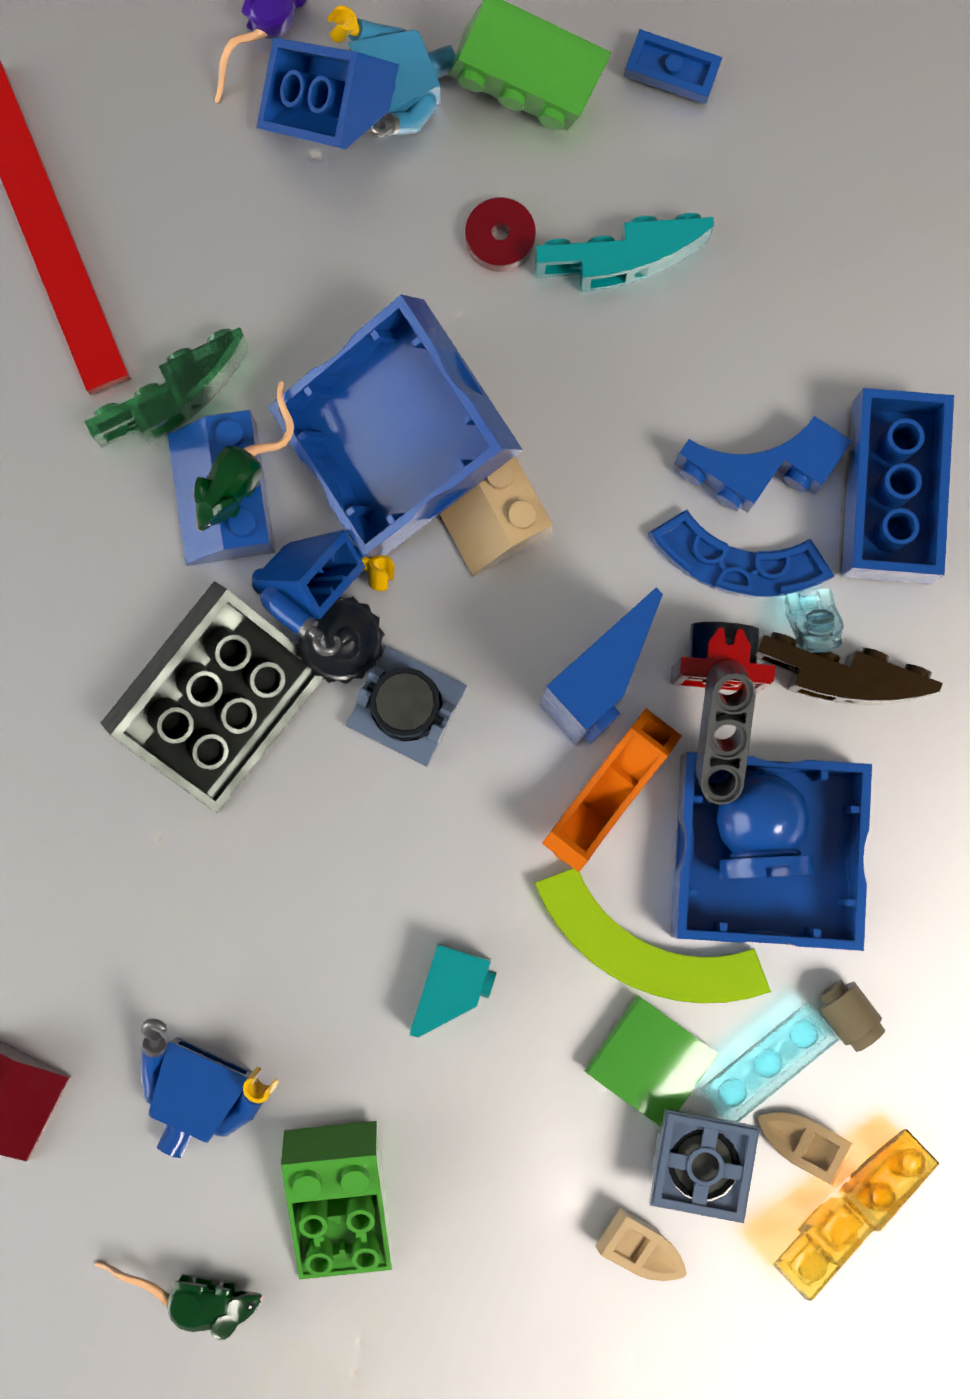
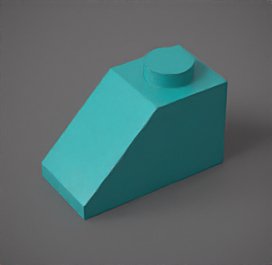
M438 943L409 1035L419 1038L477 1007L480 996L489 999L497 973L489 970L491 959Z

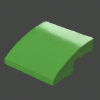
M637 995L584 1071L662 1127L665 1108L680 1110L718 1056V1053Z

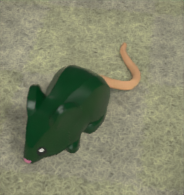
M280 381L277 388V400L286 425L284 436L279 441L273 443H259L245 448L227 445L222 449L207 477L198 476L195 482L194 499L196 503V528L198 531L202 532L211 526L221 524L229 517L236 518L240 511V503L244 497H250L260 483L262 467L255 456L279 450L285 447L291 440L294 433V423L283 398V381Z
M95 1262L94 1264L96 1267L107 1270L117 1279L139 1286L152 1293L167 1307L171 1321L179 1329L190 1332L210 1330L212 1337L218 1340H225L230 1337L239 1324L255 1313L263 1298L262 1294L256 1292H235V1281L221 1280L219 1285L212 1284V1278L182 1274L179 1281H175L173 1289L168 1294L155 1283L126 1274L109 1264Z

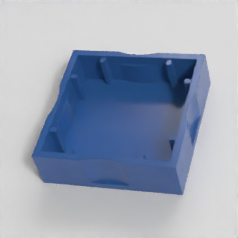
M399 295L354 333L343 349L333 358L313 368L283 393L285 404L294 423V433L289 442L301 461L318 478L325 491L329 505L363 557L389 554L523 450L425 300L416 297ZM276 399L267 408L285 434V421Z
M697 752L682 754L680 758L671 937L676 939L736 943L756 942L786 944L797 947L864 951L867 883L864 873L863 856L870 826L872 764L819 760L781 762L766 761L748 756L745 777L759 772L776 774L789 781L804 796L809 812L808 832L798 849L801 851L800 856H812L814 874L720 879L719 861L730 860L729 856L732 852L721 840L717 826L719 804L712 803L706 799L701 790L695 768ZM718 770L711 774L708 781L721 783L729 777L730 772Z

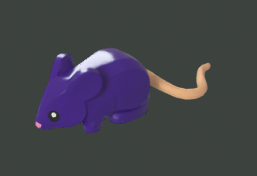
M245 0L241 13L249 19L246 28L252 32L233 37L225 46L220 60L218 87L214 100L216 103H219L221 99L228 58L235 46L262 38L273 39V37L279 38L289 31L294 22L296 8L303 7L307 0Z

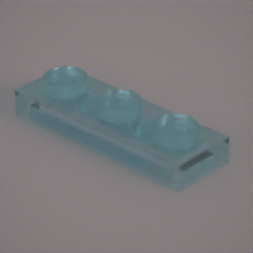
M806 1002L700 1089L725 1120L739 1122L833 1046L839 1039L809 1002Z

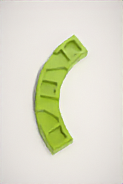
M574 868L534 883L550 916L571 944L597 967L630 987L674 1001L700 1004L745 1000L771 992L755 948L719 956H690L669 952L638 939L619 926L596 902L585 885L580 872Z

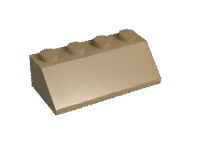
M516 456L439 514L472 577L551 536L553 528L551 520Z

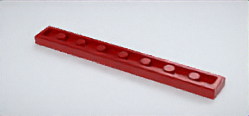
M0 60V178L86 391L89 395L130 380L131 377L9 77Z

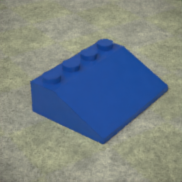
M657 587L546 686L540 706L575 745L583 738L591 744L621 714L615 707L624 697L663 596Z

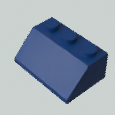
M273 37L256 128L347 149L390 111L399 64L355 51Z
M243 410L204 416L167 434L186 565L191 566L275 553L261 454L255 456L262 467L260 483L250 497H244L240 503L238 516L236 518L229 517L223 523L211 526L202 532L196 528L194 486L197 477H207L218 454L227 445L245 448L250 445L259 444L257 423L251 411Z

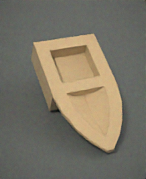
M776 1112L759 1115L758 1122L762 1132L779 1154L793 1165L833 1187L854 1146L852 1142L811 1119L797 1114Z
M620 1208L595 1245L601 1256L635 1275L649 1280L670 1281L684 1278L687 1274L684 1262L672 1243L663 1237L656 1227Z

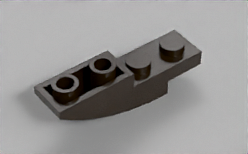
M772 632L771 637L763 635L758 641L757 660L793 673L787 690L811 698L855 705H884L930 696L940 692L943 684L930 678L932 675L931 671L913 664H906L905 668L888 662L889 656L871 648H863L862 652L856 650L849 654L843 665L839 663L840 657L819 648H815L813 653L796 647L798 641L785 634Z

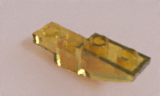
M903 1129L863 1162L812 1212L797 1229L800 1234L772 1265L805 1300L812 1301L873 1231L880 1232L940 1163L908 1129Z

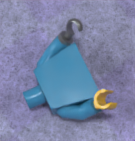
M344 5L337 6L327 17L329 22L339 24L330 32L331 39L334 42H343L349 36L352 40L348 43L349 51L363 53L399 64L390 111L375 123V126L367 130V133L374 138L419 133L441 102L438 78L449 73L455 57L452 46L447 45L427 52L419 31H407L403 28L359 19L349 7Z

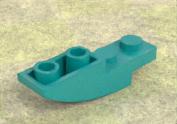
M697 213L681 214L673 220H657L653 216H640L632 219L631 222L624 223L621 240L614 241V238L610 236L593 237L585 243H570L566 239L548 240L544 245L536 246V278L580 275L581 292L605 290L649 278L673 267L705 245L710 239L714 227V218H701V215Z

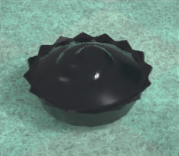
M354 596L348 598L339 597L321 619H316L318 621L316 628L323 632V636L319 640L320 645L324 648H332L336 645L335 641L337 638L341 641L339 651L331 656H322L313 649L312 638L310 637L305 640L300 637L297 644L302 652V662L310 667L314 676H321L328 683L339 681L348 684L352 679H363L366 672L371 670L374 665L376 666L377 658L384 652L381 642L385 634L379 627L380 617L371 612L369 604L359 603Z

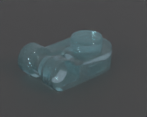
M831 588L816 590L815 595L801 597L800 592L785 594L786 616L795 638L802 648L812 652H829L842 645L844 625L835 606Z

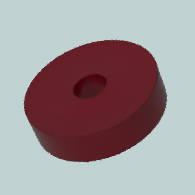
M504 197L488 199L476 206L467 219L465 227L466 246L474 261L483 268L497 272L513 270L529 258L534 248L536 228L533 217L526 207L513 199ZM502 229L508 233V237L498 240L492 234L494 231Z

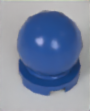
M759 772L745 777L744 787L740 796L729 804L718 806L716 822L720 837L732 852L729 856L730 860L719 861L720 879L813 875L812 856H800L801 851L798 849L808 832L809 812L804 796L789 781L776 774Z

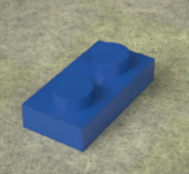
M639 29L625 68L624 77L706 104L722 57Z

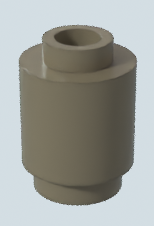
M839 980L820 994L823 1002L819 1005L818 1010L844 1045H851L856 1052H859L872 1045L885 1033L886 1030L880 1023L882 1020L881 1015L855 982L845 985L842 980Z

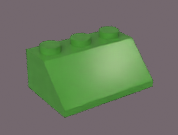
M482 0L464 29L448 76L457 79L459 85L469 91L485 92L497 98L499 103L507 109L513 111L523 110L538 117L539 122L548 128L564 129L567 131L580 117L610 58L611 52L504 0Z

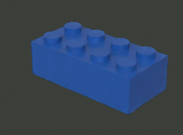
M863 388L853 400L850 424V440L852 442L849 445L841 577L932 584L945 575L954 395Z

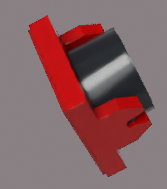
M696 622L691 624L688 657H681L671 667L670 683L674 686L705 688L708 672L714 664L723 660H733L745 667L755 686V691L758 693L774 682L775 665L757 664L759 628L739 623ZM730 679L723 683L720 690L738 691L741 688L742 681Z

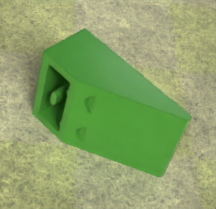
M377 1121L284 1130L281 1169L299 1280L392 1270Z

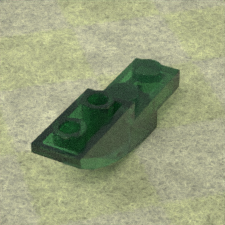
M238 327L232 331L228 328L219 330L208 337L207 343L193 350L183 348L169 355L166 359L167 362L159 365L166 380L165 383L158 385V383L145 385L134 393V398L119 405L118 403L106 404L93 413L94 417L84 421L92 438L103 448L139 430L146 441L151 444L190 420L223 389L247 354L249 345L241 328Z

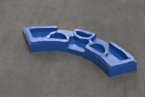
M687 509L648 533L649 538L657 549L684 574L712 589L731 595L750 598L783 597L812 589L834 577V574L811 538L801 544L781 550L758 552L740 550L728 546V543L719 540L707 532Z

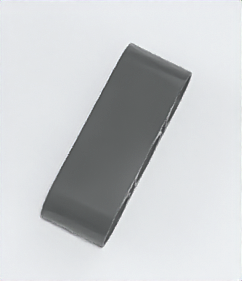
M733 660L720 661L714 664L708 672L695 766L696 776L705 798L719 805L735 801L743 790L756 698L755 686L745 667ZM730 679L742 681L741 688L733 694L725 695L719 692L723 683ZM723 725H733L736 727L734 734L727 739L714 737L716 730ZM718 770L730 772L729 777L721 783L708 781L711 774Z

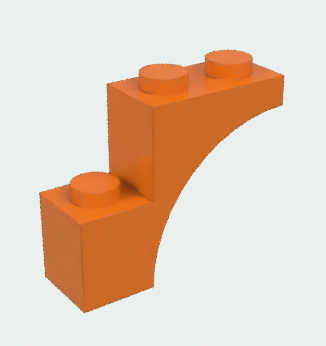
M645 708L596 773L576 796L542 844L551 850L558 859L580 872L628 806L672 752L682 735Z

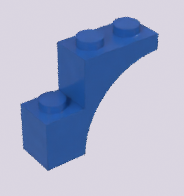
M814 416L809 424L789 441L770 450L758 453H723L711 450L688 439L679 452L674 464L680 467V475L696 486L705 484L717 492L716 498L729 509L739 511L741 508L748 513L777 470L784 474V481L795 490L803 493L808 490L815 494L824 484L852 440Z

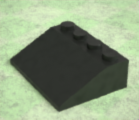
M214 581L100 724L110 736L215 813H218L324 678L314 676L310 667L302 662V652L294 642L227 588Z

